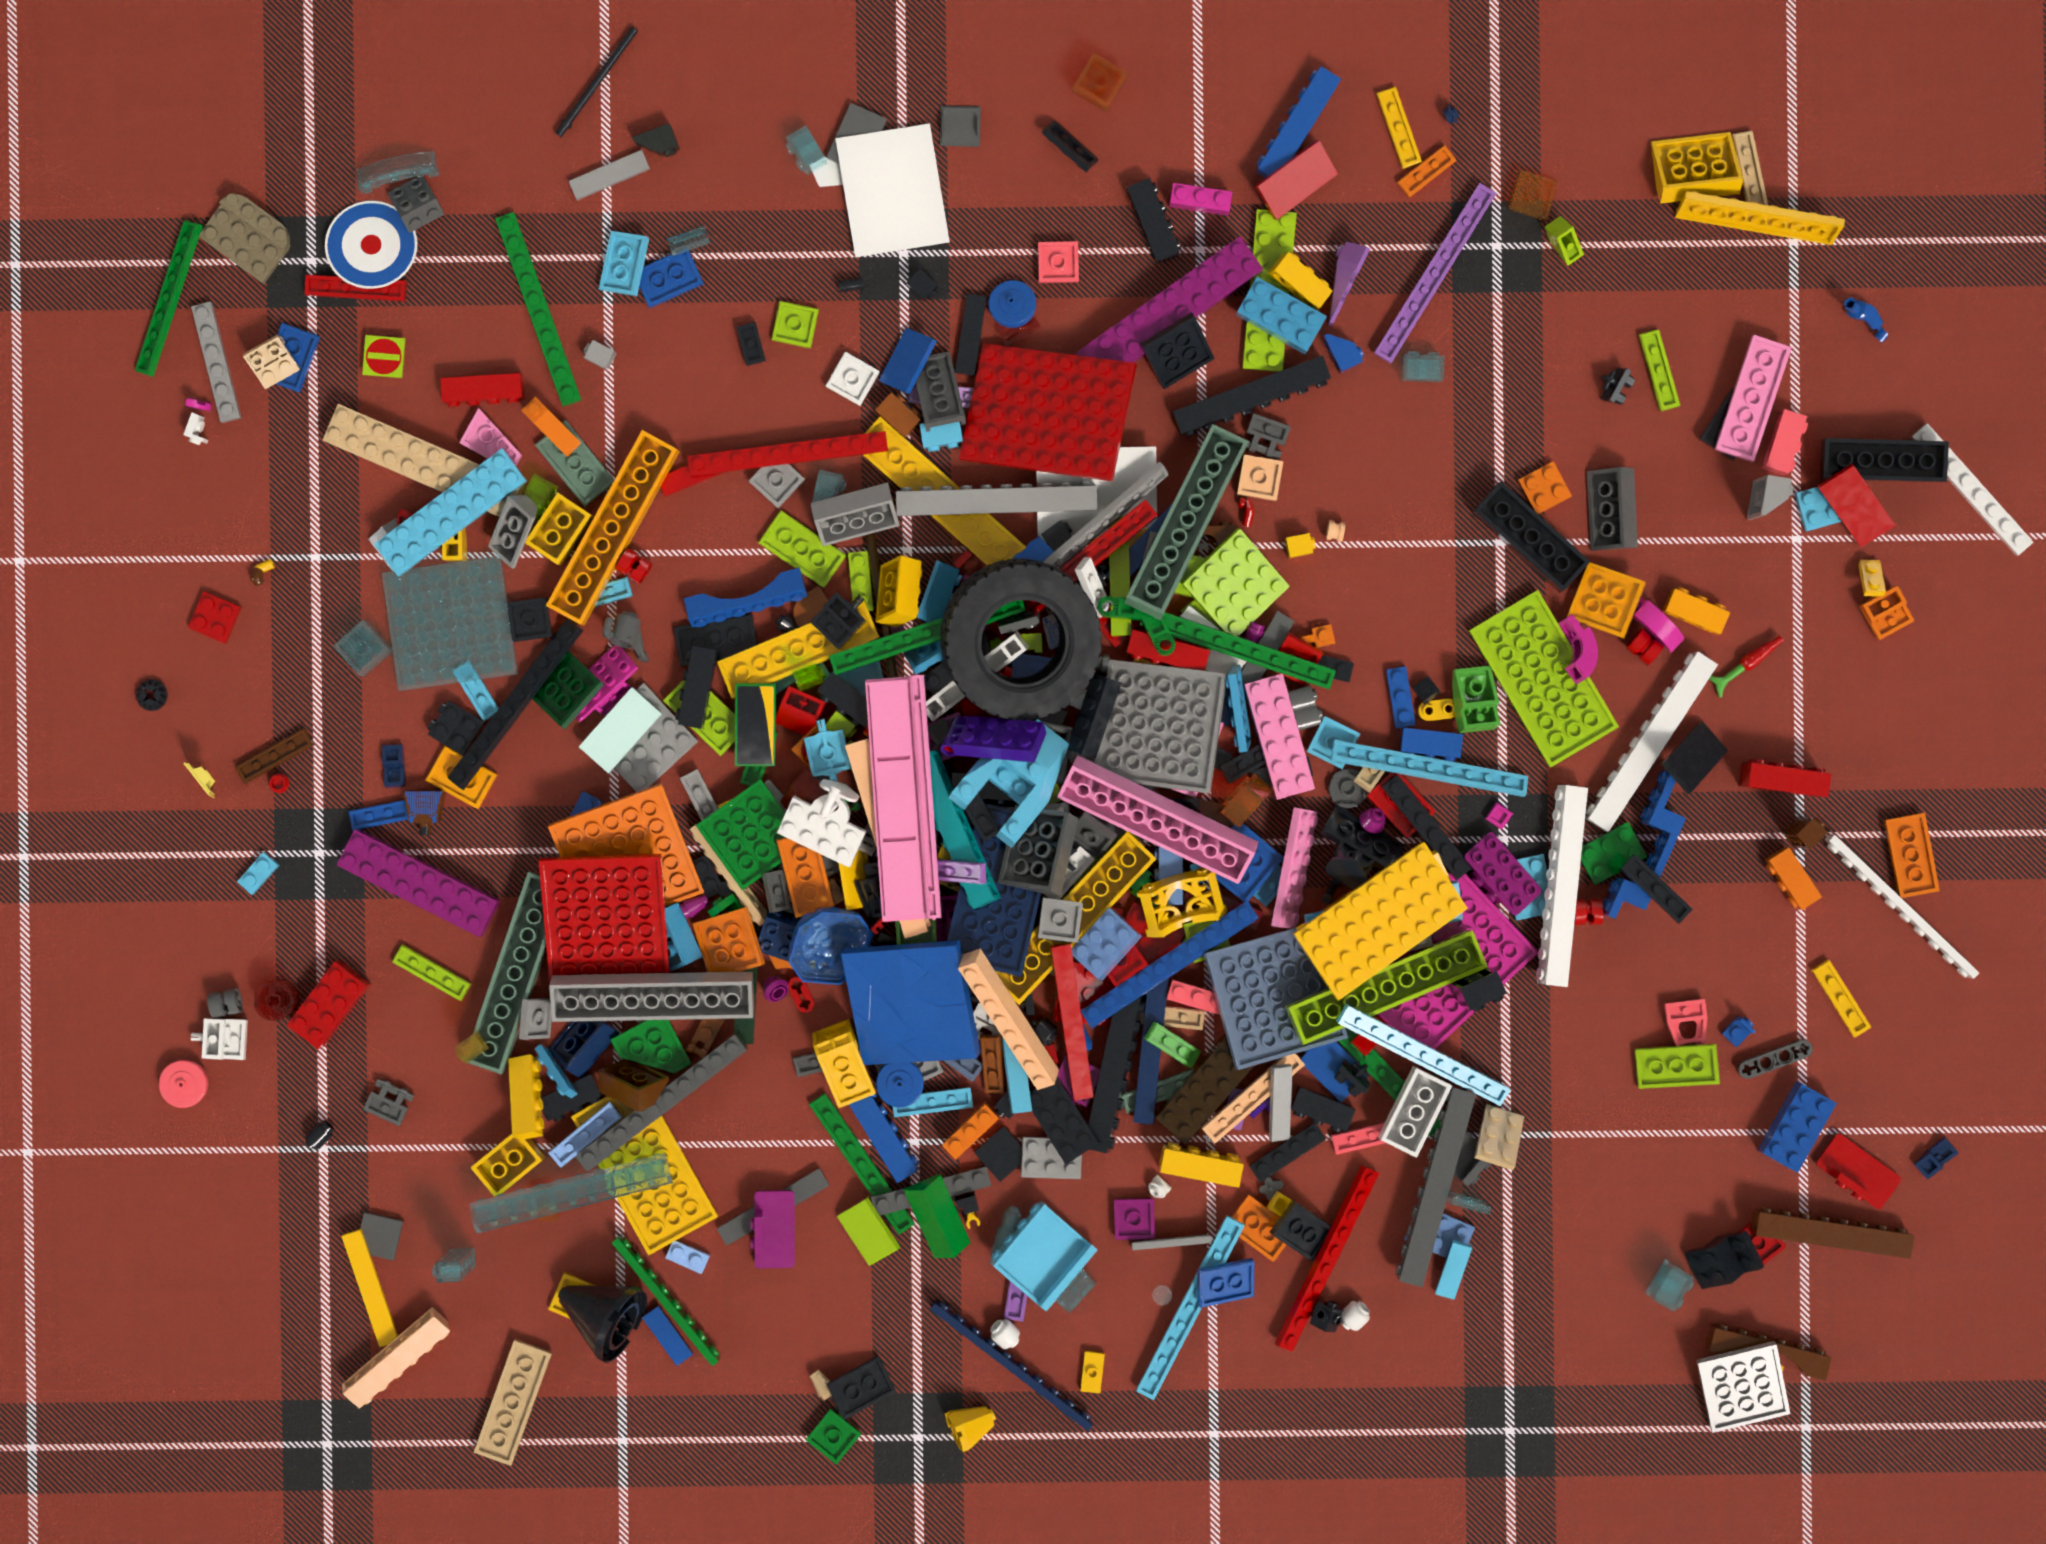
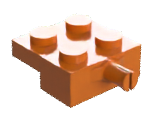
M1893 586L1886 590L1884 596H1871L1868 601L1859 605L1877 640H1881L1915 621L1906 606L1907 601L1898 586Z

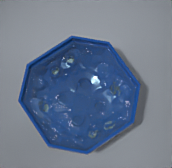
M820 907L814 912L804 914L797 922L789 945L788 962L802 982L841 985L846 981L841 953L846 948L870 947L874 934L859 913L836 907Z

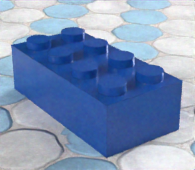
M1796 1081L1757 1151L1798 1173L1837 1103Z

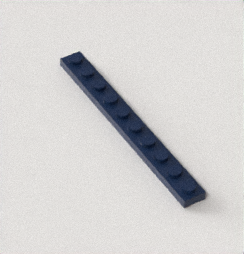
M934 1301L930 1307L932 1312L1085 1430L1089 1431L1091 1429L1093 1421L1090 1414L1084 1410L1080 1412L1075 1408L1076 1404L1072 1400L1062 1398L1060 1392L1055 1387L1051 1386L1049 1388L1044 1384L1045 1380L1038 1374L1032 1375L1024 1363L1014 1361L1012 1359L1013 1355L1007 1350L1001 1351L996 1347L997 1344L991 1338H984L981 1335L982 1332L974 1325L970 1327L966 1324V1319L963 1316L949 1311L950 1307L946 1303Z

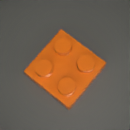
M1554 461L1517 480L1531 508L1537 514L1572 497Z

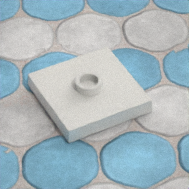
M844 352L826 387L861 406L880 371Z

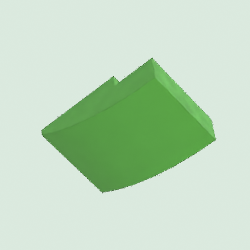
M1491 667L1454 669L1452 679L1453 704L1458 734L1495 730L1501 723L1497 711L1499 699Z

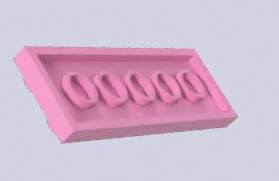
M1756 335L1751 337L1714 450L1754 462L1792 347Z
M1283 674L1243 684L1275 799L1278 800L1315 789Z
M1295 807L1293 809L1271 926L1293 929L1296 928L1299 922L1298 912L1303 901V886L1307 881L1306 870L1310 864V849L1314 843V828L1318 823V812Z

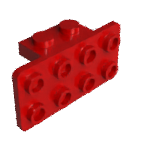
M1839 1133L1835 1134L1816 1161V1166L1836 1179V1185L1843 1190L1848 1188L1852 1191L1851 1195L1860 1202L1865 1200L1876 1209H1881L1901 1182L1900 1176Z

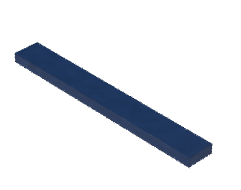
M1169 978L1146 994L1133 1123L1153 1125L1161 1050L1146 1041L1144 1037L1153 1022L1164 1027Z

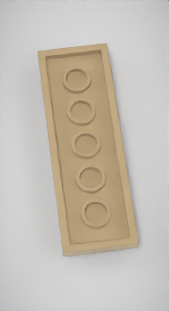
M517 1339L514 1340L474 1453L510 1466L513 1464L553 1352Z

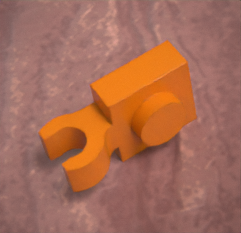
M1331 624L1312 628V635L1300 637V639L1307 643H1314L1316 648L1335 644Z

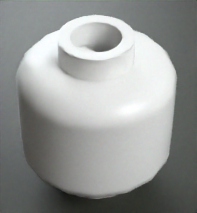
M1351 1301L1343 1309L1344 1311L1341 1315V1324L1347 1330L1358 1331L1370 1320V1310L1361 1301Z
M1008 1319L997 1320L990 1329L991 1339L1002 1349L1013 1348L1018 1344L1020 1331Z

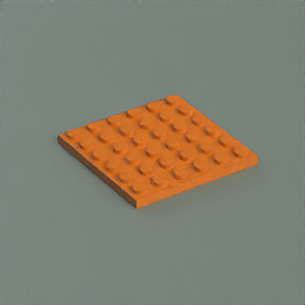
M662 783L548 825L560 857L661 854L665 907L704 893Z

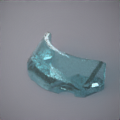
M435 152L405 154L369 164L357 170L358 189L362 194L373 192V188H380V185L415 176L420 178L427 174L429 177L438 176L440 172Z

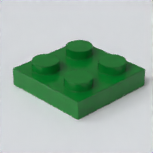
M830 1408L807 1436L806 1441L837 1465L862 1432L846 1419L842 1420L841 1415Z

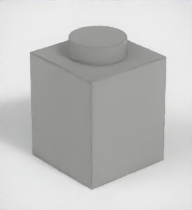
M592 340L591 344L588 343L583 352L585 354L584 358L587 361L607 371L617 354L614 350Z

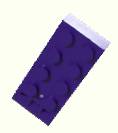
M966 715L964 718L957 716L954 717L941 746V751L947 756L956 755L1035 763L1047 733L1044 722Z

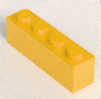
M531 1054L509 1058L512 1136L519 1140L543 1136L544 1120L541 1112L543 1110V1101L540 1094L542 1082L539 1077L541 1063Z

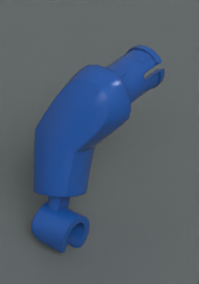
M1854 298L1845 300L1844 306L1849 317L1865 321L1871 330L1877 329L1878 332L1874 336L1881 343L1887 339L1888 333L1881 327L1884 322L1874 306Z

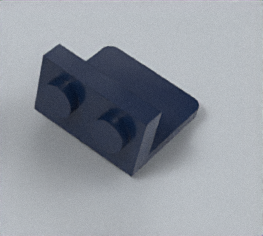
M768 908L758 938L762 953L788 961L792 934L802 916L796 918L795 913L791 914L784 910L769 913Z

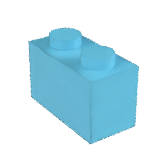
M960 422L931 427L930 432H926L925 423L920 424L924 450L928 449V452L939 451L940 447L948 446V449L960 447L959 444H962Z

